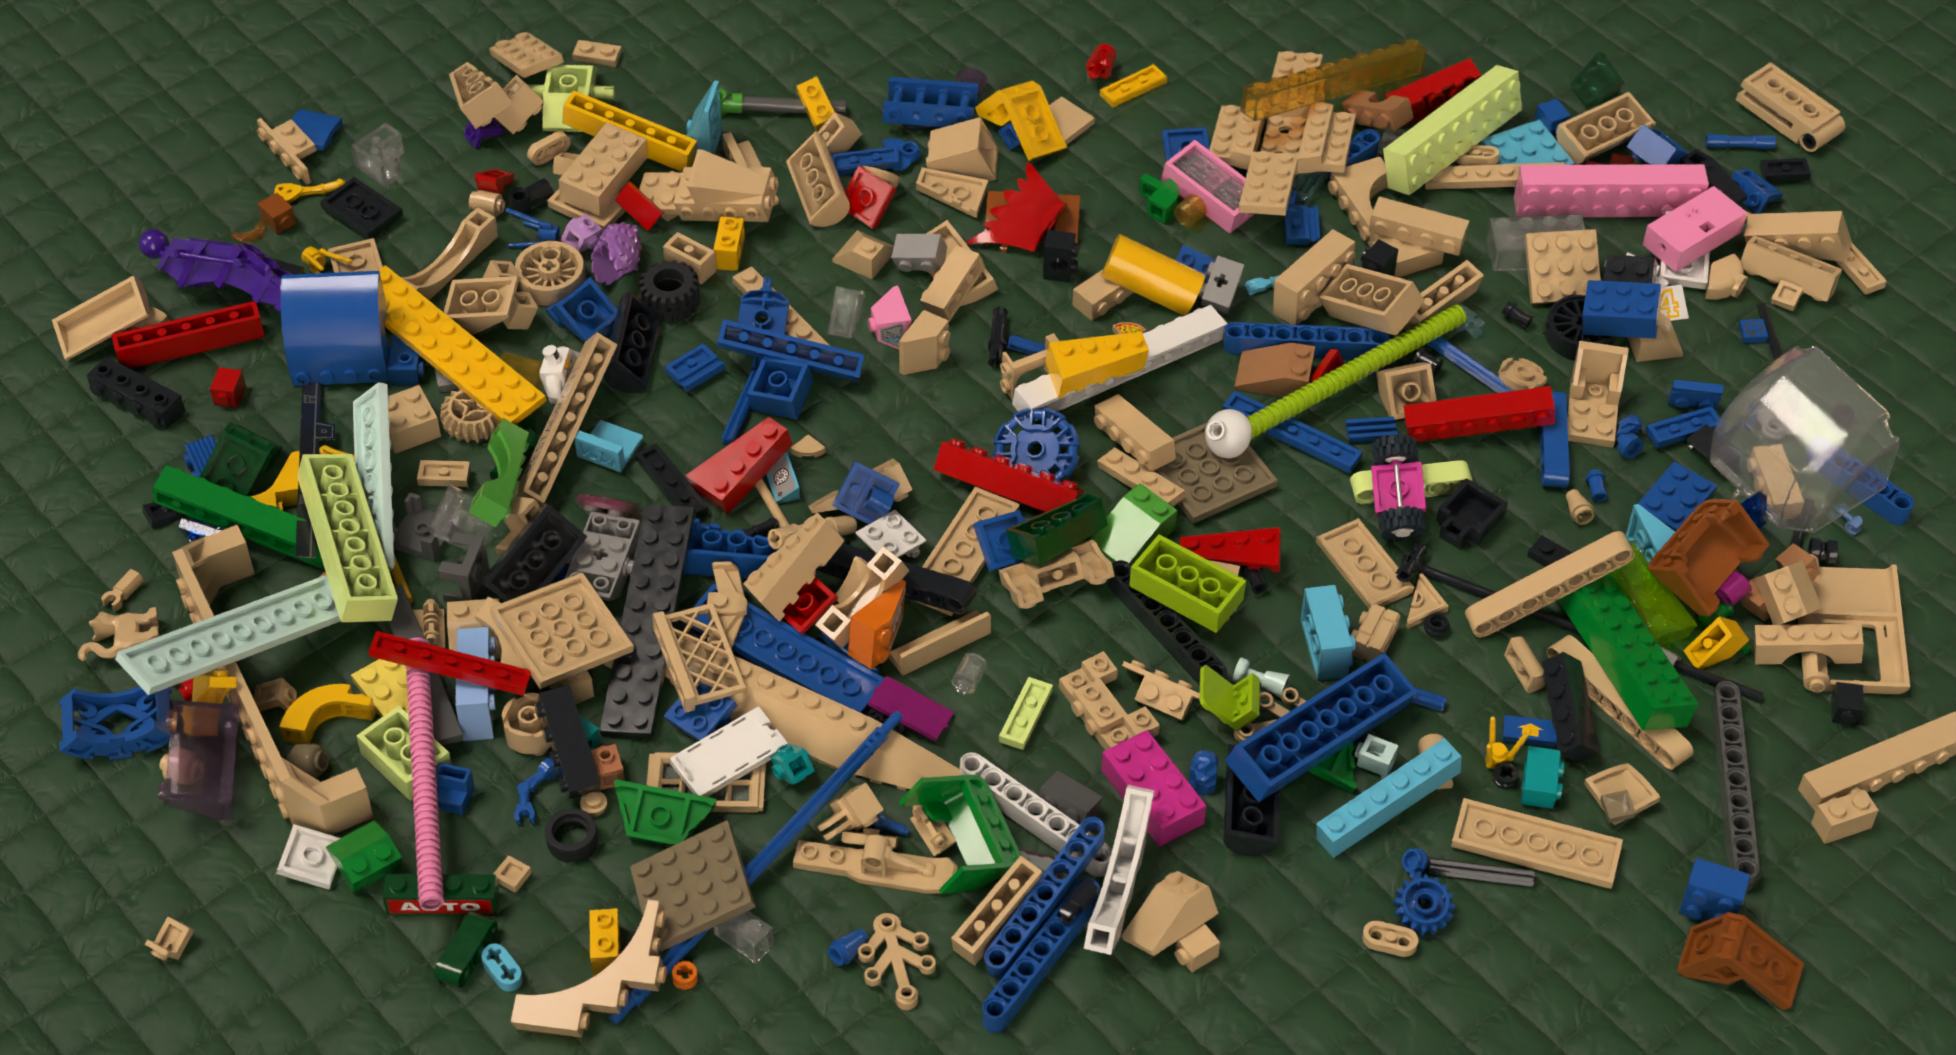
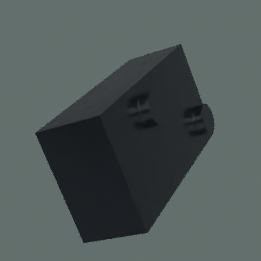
M544 504L479 582V585L496 599L499 598L501 603L546 587L588 536L551 505Z

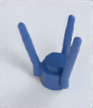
M510 208L506 209L507 213L527 220L523 221V225L537 229V238L541 239V242L558 241L560 235L559 226L543 222ZM540 242L509 243L507 247L526 248Z

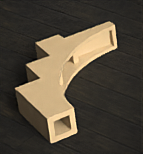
M647 901L645 913L634 937L617 959L601 973L582 984L560 992L543 995L516 994L511 1023L515 1029L582 1038L583 1030L588 1029L590 1022V1013L587 1010L620 1014L621 1007L626 1006L628 1001V989H625L626 987L659 991L660 983L665 982L667 968L663 966L661 958L654 956V954H659L661 939L657 937L659 927H664L666 912L663 911L659 901Z

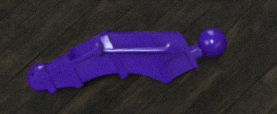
M150 229L140 236L139 248L142 254L151 259L161 258L157 268L164 270L176 279L177 285L181 288H188V286L202 287L211 283H215L214 285L218 288H224L225 284H229L252 295V300L256 303L265 302L275 305L274 308L281 312L282 275L292 274L289 271L280 269V266L256 246L248 243L241 245L197 238H189L188 240L173 238L169 245L168 237L164 232L157 229Z

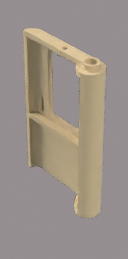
M1812 555L1816 559L1820 572L1812 582L1822 609L1799 617L1798 623L1862 624V627L1874 629L1880 681L1830 680L1827 671L1826 654L1805 651L1801 652L1804 687L1812 692H1833L1836 682L1863 685V693L1901 694L1908 691L1910 679L1897 565H1891L1886 569L1819 567V559Z

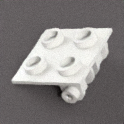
M896 510L855 533L876 554L884 546L897 558L904 554L912 558L917 557L920 553L919 546L926 542V539Z

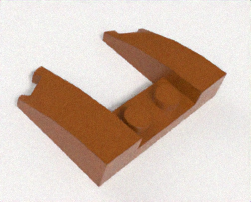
M988 191L986 222L999 221L990 212V209L1009 205L1004 197V192ZM1057 194L1064 203L1068 204V207L1056 222L1055 231L1076 233L1075 243H1077L1080 195ZM1001 244L1000 252L1007 253V245Z

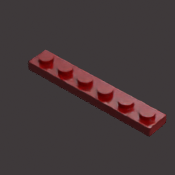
M376 631L369 648V657L522 696L526 692L531 677V671L528 669Z

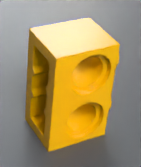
M815 77L797 85V94L815 131L818 132L832 116L834 110L818 78Z
M720 217L713 249L715 251L716 269L738 271L745 240L744 218Z
M618 909L590 910V961L593 976H596L612 964L621 954Z

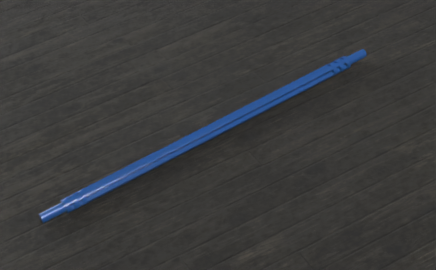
M895 711L881 727H876L744 868L749 886L888 739V734L903 719L900 712ZM708 930L669 948L661 957L663 966L667 968L666 976ZM632 988L628 992L626 1006L621 1007L620 1014L612 1013L609 1019L617 1025L634 1006H639L652 991Z

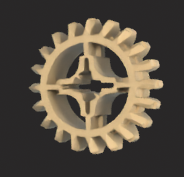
M460 388L458 392L451 391V395L445 397L444 403L441 404L440 418L443 428L450 437L456 436L458 442L465 439L467 444L471 440H475L478 443L479 439L483 438L488 441L489 435L494 432L500 423L499 420Z

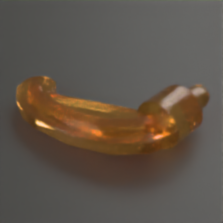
M260 220L256 223L254 230L241 234L233 232L231 237L236 241L256 239L264 232V221Z

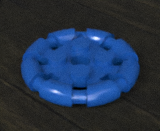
M1045 407L1043 410L1027 408L1012 415L1013 418L1001 425L994 439L995 452L992 453L993 457L1002 455L1010 458V463L1012 464L1024 463L1033 467L1032 471L1041 474V471L1050 473L1049 471L1054 470L1057 465L1060 470L1054 475L1058 481H1063L1066 477L1069 479L1073 474L1079 461L1077 452L1078 448H1080V440L1075 427L1066 421V417L1063 414ZM1035 419H1042V425L1034 424ZM1020 425L1024 430L1016 436L1013 430ZM1059 427L1062 431L1055 435L1052 430ZM1034 444L1042 445V451L1038 455H1031L1029 452L1030 447ZM1011 445V452H1005V446ZM1061 447H1068V453L1061 454Z

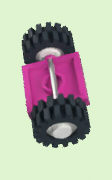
M1392 434L1390 437L1383 436L1381 437L1382 439L1378 438L1375 442H1372L1374 466H1371L1375 516L1379 518L1380 536L1384 540H1398L1399 542H1402L1404 539H1407V541L1412 540L1411 538L1417 539L1426 532L1424 519L1426 503L1422 464L1417 462V441L1414 437H1410V435H1405L1404 437L1403 434H1398V436Z

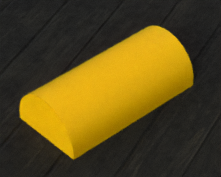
M1119 234L1111 249L1101 277L1186 316L1201 290L1205 274Z

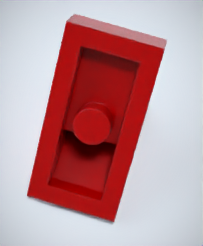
M497 169L475 173L477 189L503 196L504 186L513 183L515 174Z

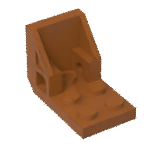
M1728 912L1690 927L1677 972L1686 978L1721 984H1730L1744 979L1779 1008L1786 1010L1792 1006L1804 962L1744 915Z

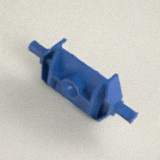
M767 276L763 278V287L760 290L749 291L741 297L738 323L785 334L789 300L783 294L772 291V277H769V279H767ZM766 316L768 320L764 323H758L756 318ZM753 357L751 369H758L762 359Z

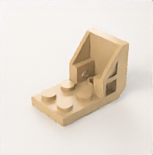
M1579 341L1569 390L1567 410L1568 441L1614 447L1618 404L1622 392L1628 348Z

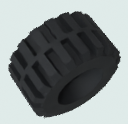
M665 260L660 264H652V267H647L645 273L641 274V280H639L641 301L662 318L661 322L673 323L675 320L678 322L683 321L684 317L689 318L691 313L697 311V306L700 305L699 279L691 266H686L684 262L677 263L676 260L671 262Z

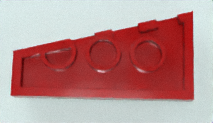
M1280 527L1180 537V546L1208 561L1249 566V569L1260 570V567L1271 568V571L1280 572L1282 535Z

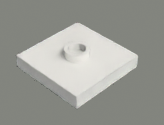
M294 824L276 874L330 890L337 866L329 855L326 846L341 838Z

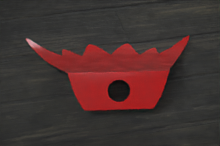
M1027 162V181L1020 178L1017 179L1021 192L1005 190L1004 197L1009 205L990 209V212L999 221L994 220L984 223L983 225L990 228V230L979 233L966 244L1000 243L1035 252L1046 237L1047 231L1053 228L1067 209L1068 204L1064 203L1055 194L1036 169Z

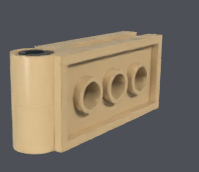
M1771 62L1745 78L1741 84L1744 90L1738 93L1736 101L1795 143L1800 141L1801 146L1806 151H1816L1845 130V122L1839 115L1841 111Z

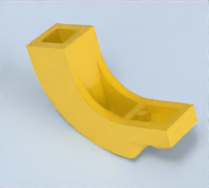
M330 684L310 690L295 700L285 712L279 726L283 742L310 744L317 727L324 721L334 717L345 716L373 721L376 714L373 698L364 694H352L351 685Z

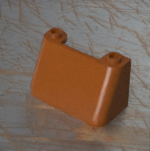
M1709 499L1695 508L1651 559L1648 569L1655 578L1698 615L1710 616L1717 611L1720 603L1719 598L1714 593L1741 562L1758 561L1762 558L1763 552L1770 544L1738 500Z

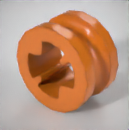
M682 961L677 963L672 969L673 983L677 988L688 990L696 985L698 975L696 966L693 963ZM687 972L688 979H682L681 973Z

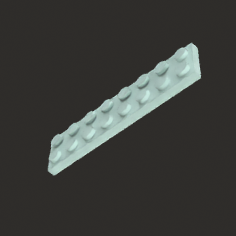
M378 382L353 401L355 465L388 569L391 571L395 565L393 552L395 535L392 525L394 511L391 498L393 487L391 485L392 464L390 462L391 441L389 439L390 418L388 415L390 398L387 384Z

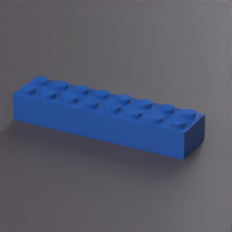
M1384 652L1237 744L1225 762L1256 800L1260 802L1405 709L1418 691Z

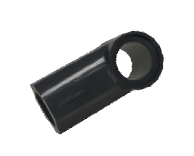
M542 178L526 188L516 187L511 189L509 192L510 209L529 215L531 207L553 195V188L550 186L549 181Z

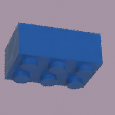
M1588 280L1583 309V335L1656 339L1661 307V284Z
M1674 461L1638 504L1676 532L1698 505L1706 500L1714 499L1717 485Z

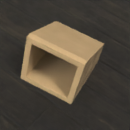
M981 117L931 131L930 141H928L929 153L926 158L928 169L988 181L996 180L999 147Z

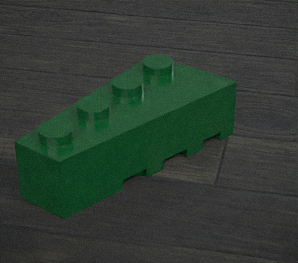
M1086 494L1006 529L1013 558L1022 560L1025 563L1042 566L1091 535L1097 534L1108 524L1102 498Z

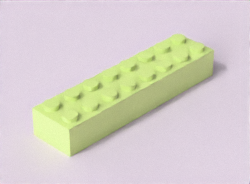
M1496 65L1385 147L1383 151L1388 188L1411 195L1436 176L1442 169L1444 170L1456 161L1459 156L1469 151L1470 147L1477 145L1522 111L1519 72Z
M303 454L297 478L340 621H392L398 598L353 455Z

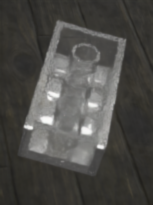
M1582 215L1490 218L1486 240L1493 271L1527 270L1524 235L1526 233L1586 230Z

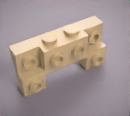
M1092 539L1078 543L1042 566L1022 562L998 570L1001 584L1010 591L1012 601L1019 608L1024 609L1032 608L1038 602L1044 601L1042 593L1072 584L1081 579L1087 580L1090 584L1099 585L1105 583L1107 579L1115 577L1112 562L1103 555L1097 543Z
M1103 651L1082 661L1080 669L1059 678V689L1070 702L1072 711L1077 717H1081L1088 733L1096 737L1105 751L1146 730L1153 737L1159 735L1160 725L1146 706L1127 715L1105 684L1117 679L1118 669Z

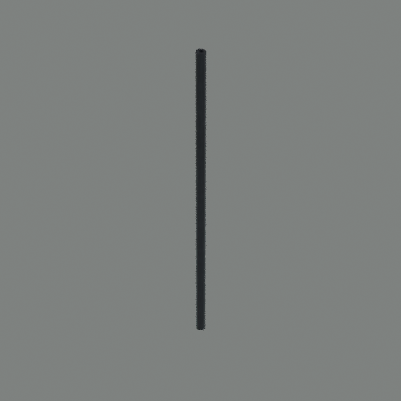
M1422 564L1419 574L1423 573L1424 576L1483 598L1496 593L1493 590ZM1543 609L1529 614L1580 634L1572 621ZM1676 660L1673 666L1676 671L1716 686L1722 681L1732 682L1738 686L1740 695L1758 702L1762 699L1764 692Z

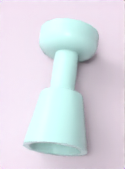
M1241 657L1236 665L1232 680L1238 683L1253 673L1260 678L1263 689L1281 698L1283 691L1288 688L1291 675L1266 671L1264 674L1250 669L1249 660Z

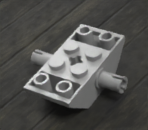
M591 511L583 531L588 537L568 560L567 563L570 566L565 579L583 572L601 600L612 601L619 598L627 577L632 572L640 520Z

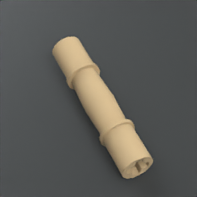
M851 515L827 517L824 519L840 536L854 534L857 528L856 520ZM791 524L786 527L770 530L768 533L770 546L773 549H780L785 544L786 539L795 534L803 524Z

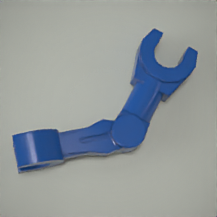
M549 758L539 765L536 774L517 786L519 804L516 805L514 812L517 826H521V818L525 815L529 816L531 824L536 822L535 811L530 802L531 792L544 779L551 780L558 773L553 768Z

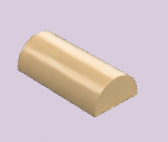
M1627 92L1559 124L1556 136L1558 143L1574 163L1580 164L1631 140L1642 124L1654 128L1656 123L1630 92Z
M815 131L791 155L786 163L809 223L817 227H827L840 222L847 215L850 203L825 139L820 133Z

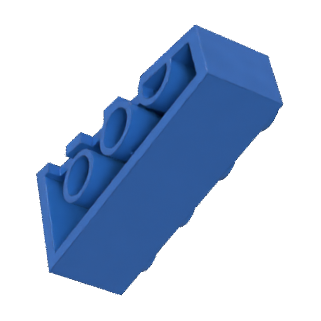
M695 518L684 574L714 576L713 562H732L739 568L741 579H748L749 575L753 571L758 570L766 562L769 555L778 549H773L770 546L767 537L760 535L750 537L744 534L742 530L735 529L733 532L721 529L719 524L711 522L710 525L700 523V519Z

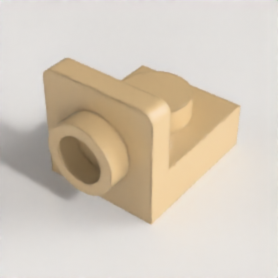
M283 678L256 685L253 699L259 712L278 706L287 711L296 700L297 691Z

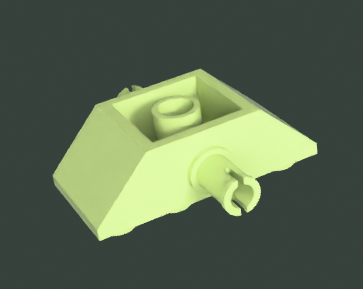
M556 65L547 69L544 85L527 84L539 97L543 98V131L582 132L563 124V105L573 90L597 100L614 101L615 86H595L597 67L585 65Z

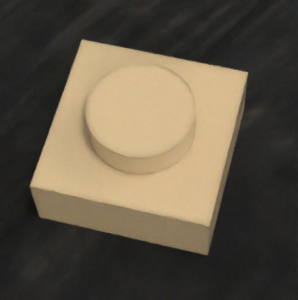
M1781 280L1771 298V303L1794 311L1803 293V287Z
M508 855L493 874H496L498 884L516 893L532 872L531 867Z

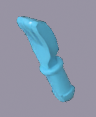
M1271 276L1269 279L1255 278L1247 281L1245 287L1248 294L1253 295L1270 287L1274 288V280L1279 276Z

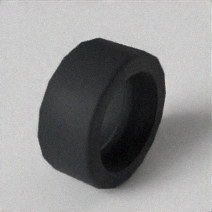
M573 808L557 812L548 820L545 827L547 847L551 855L558 860L565 862L580 861L594 852L597 846L598 834L596 823L592 816L584 810ZM576 825L587 830V837L582 842L574 845L561 844L556 840V834L567 826Z

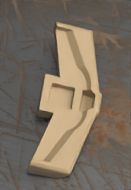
M713 562L712 567L718 592L708 593L707 604L713 603L732 649L744 616L747 615L748 601L744 595L739 568L732 562ZM706 613L707 618L712 619L710 613ZM710 633L706 642L717 646L720 639L718 636Z

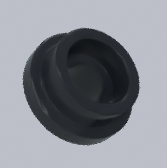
M1432 613L1424 621V630L1430 636L1443 637L1449 632V621L1441 613Z

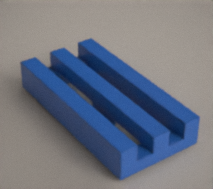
M1394 416L1346 419L1345 427L1349 443L1375 442L1378 438L1382 439L1381 437L1383 436L1390 437L1392 434L1398 436L1397 427L1394 424Z

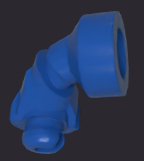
M1629 415L1618 423L1619 429L1615 436L1618 443V452L1626 459L1636 457L1643 448V440L1636 435L1639 433L1638 430L1642 429V421L1636 415Z

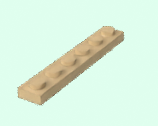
M1564 162L1448 166L1426 182L1425 189L1516 187L1520 165H1564Z
M752 266L732 276L733 284L743 294L752 290H760L763 287V277ZM789 305L785 335L829 345Z

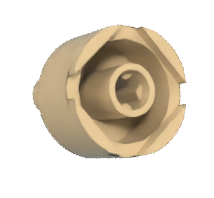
M526 693L524 697L511 699L503 709L502 719L505 737L509 748L522 754L541 756L547 752L551 744L550 742L546 743L542 733V728L545 727L543 718L538 719L534 703H537L538 694Z

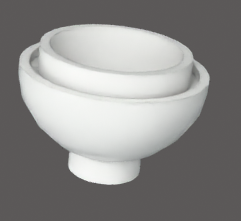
M1225 409L1215 413L1209 419L1205 429V441L1208 448L1215 455L1226 459L1241 455L1248 447L1252 435L1248 418L1240 411ZM1220 428H1222V432L1219 436L1218 431Z

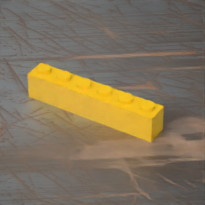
M573 90L563 105V124L596 136L606 122L645 138L647 158L680 172H683L684 167H690L695 160L697 140L575 90Z

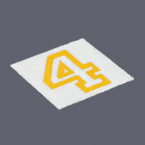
M1682 285L1661 287L1660 312L1668 317L1670 321L1689 318Z

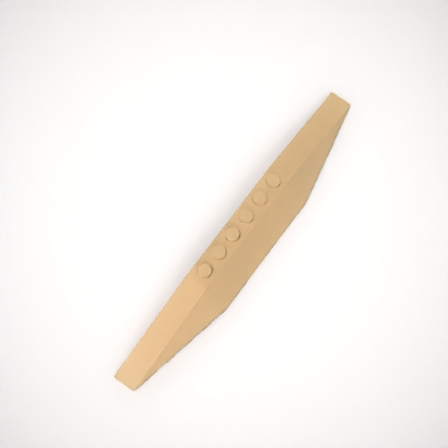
M685 640L680 645L682 650L692 653L696 644ZM700 647L696 656L708 660L713 652H705V649ZM717 654L712 663L725 668L728 659ZM734 656L746 686V692L728 696L738 705L729 716L730 721L736 720L759 706L771 721V727H769L771 730L777 729L787 743L804 747L811 759L837 770L876 727L883 725L871 717ZM692 661L688 668L690 671L700 674L704 666ZM666 667L665 676L674 685L669 669ZM708 668L704 677L716 682L721 673ZM725 675L721 684L726 687L736 686L737 682L735 679ZM892 730L888 734V739L852 777L856 778L858 775L870 778V782L877 784L885 782L896 785L897 789L906 791L907 788L911 789L920 778L959 776L960 769Z

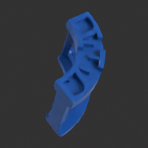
M140 686L117 693H92L79 689L71 690L59 701V706L62 707L63 741L59 743L60 752L85 759H93V755L109 756V760L133 757V752L144 749L147 752H151L166 745L176 738L175 729L171 728L169 695L172 693V688L168 687L150 695ZM74 711L79 712V716L82 719L75 717ZM116 713H121L135 719L122 734L113 735L108 728L100 725ZM74 725L80 727L79 730H75Z

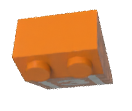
M904 580L895 584L851 616L848 655L869 669H873L878 664L885 662L889 657L903 621L906 581Z

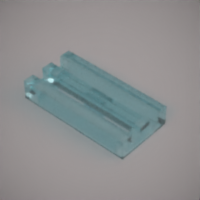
M1313 172L1302 190L1299 191L1297 201L1300 202L1303 199L1305 200L1304 204L1309 205L1328 177V172ZM1309 173L1299 175L1293 184L1292 191L1300 188ZM1320 174V176L1318 177V179L1316 180L1308 194H1306L1311 185L1313 184V182L1315 181V179L1317 178V176Z

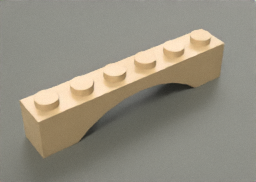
M476 208L461 222L449 245L432 264L415 275L401 278L430 300L498 237L495 217Z

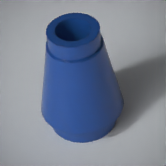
M857 929L833 940L828 947V955L839 966L849 964L858 954L859 947L862 944H867L869 938L865 931Z

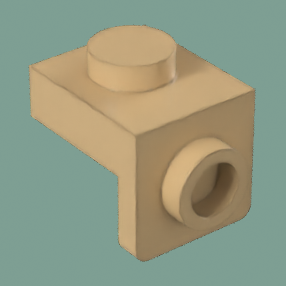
M167 917L155 941L147 939L145 945L153 949L152 955L164 961L168 957L179 960L194 929L171 917Z

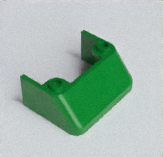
M978 775L920 778L899 801L900 806L922 805L929 819L939 823L947 822L952 835L957 841L956 844L966 865L961 866L939 889L940 894L976 891L1003 877L1021 856L988 783Z

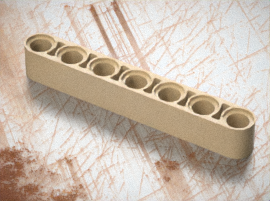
M1623 532L1610 533L1471 605L1465 611L1466 619L1476 637H1486L1628 564L1634 559V551Z
M1567 635L1547 649L1548 658L1565 652L1582 662L1589 698L1664 767L1672 770L1693 755V748L1690 742L1675 728L1643 731L1594 655L1575 637Z

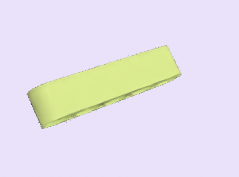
M1465 461L1422 464L1425 498L1451 495L1466 478L1473 482L1469 466ZM1371 470L1353 474L1350 478V483L1355 501L1359 504L1374 503Z

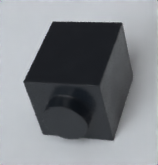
M1836 682L1831 695L1832 722L1844 725H1859L1864 712L1863 685Z

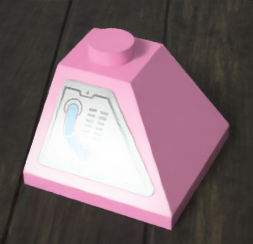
M894 286L871 307V318H868L870 332L875 333L877 341L899 349V340L911 326V317L899 286Z

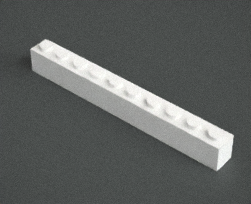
M1211 305L1202 309H1196L1193 313L1183 317L1180 316L1172 322L1159 325L1155 329L1143 333L1149 348L1144 369L1119 378L1113 376L1106 379L1105 383L1099 385L1097 383L1087 385L1084 390L1067 392L1066 396L1058 398L1050 374L1042 375L1034 381L1023 383L1015 388L1012 405L1018 412L1027 408L1043 410L1044 407L1060 411L1223 340L1224 329L1227 323Z

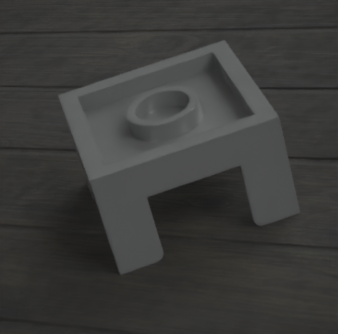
M409 493L404 501L406 516L398 528L395 527V522L392 521L395 535L393 549L435 562L458 527L455 507L444 504V515L424 509L421 496Z
M454 532L451 539L452 543L470 547L465 557H459V564L446 561L441 562L438 569L439 578L459 582L461 594L449 591L444 593V602L477 600L482 588L479 582L490 569L484 537Z

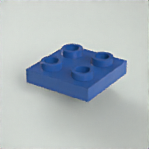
M854 460L832 506L867 524H871L879 518L886 516L893 504L894 495L900 483Z
M700 682L697 692L699 696L710 693L713 687ZM725 697L695 705L694 711L685 713L680 698H678L664 717L669 723L696 741H700L729 724V716L738 705L730 697Z

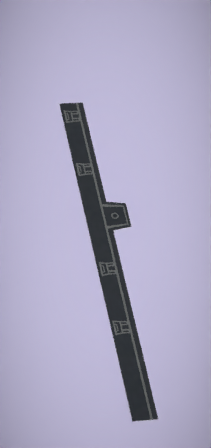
M302 381L299 467L303 454H319L320 440H335V424L320 422L321 383L309 382L307 385ZM298 481L297 517L307 521L297 520L295 557L316 558V538Z

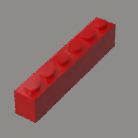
M255 301L112 334L118 362L129 369L265 337Z
M1551 386L1403 405L1406 433L1410 437H1414L1417 442L1555 424V406Z
M951 438V441H943L941 443L933 470L1045 512L1083 496L1085 491L1077 488L1078 484L1073 481H1058L1055 479L1056 476L1045 471H1041V474L1032 471L1033 467L1024 463L1012 464L1008 457L1002 455L993 457L987 454L988 450L974 446L973 449L966 447L964 441L956 438Z

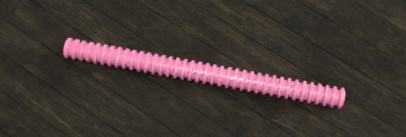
M419 637L411 638V640L428 644L426 639ZM406 666L419 906L432 910L444 904L437 804L438 793L436 790L437 778L430 688L431 679L430 672Z

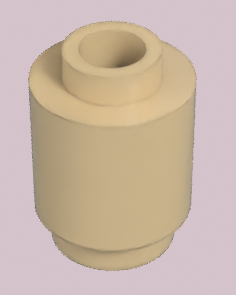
M482 190L473 191L469 197V209L475 210L479 208L497 217L504 211L505 200L502 199L501 194Z

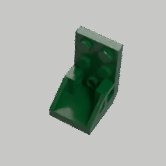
M229 422L223 430L200 477L218 486L227 487L241 495L249 496L257 478L265 474L279 456L283 447L240 425Z

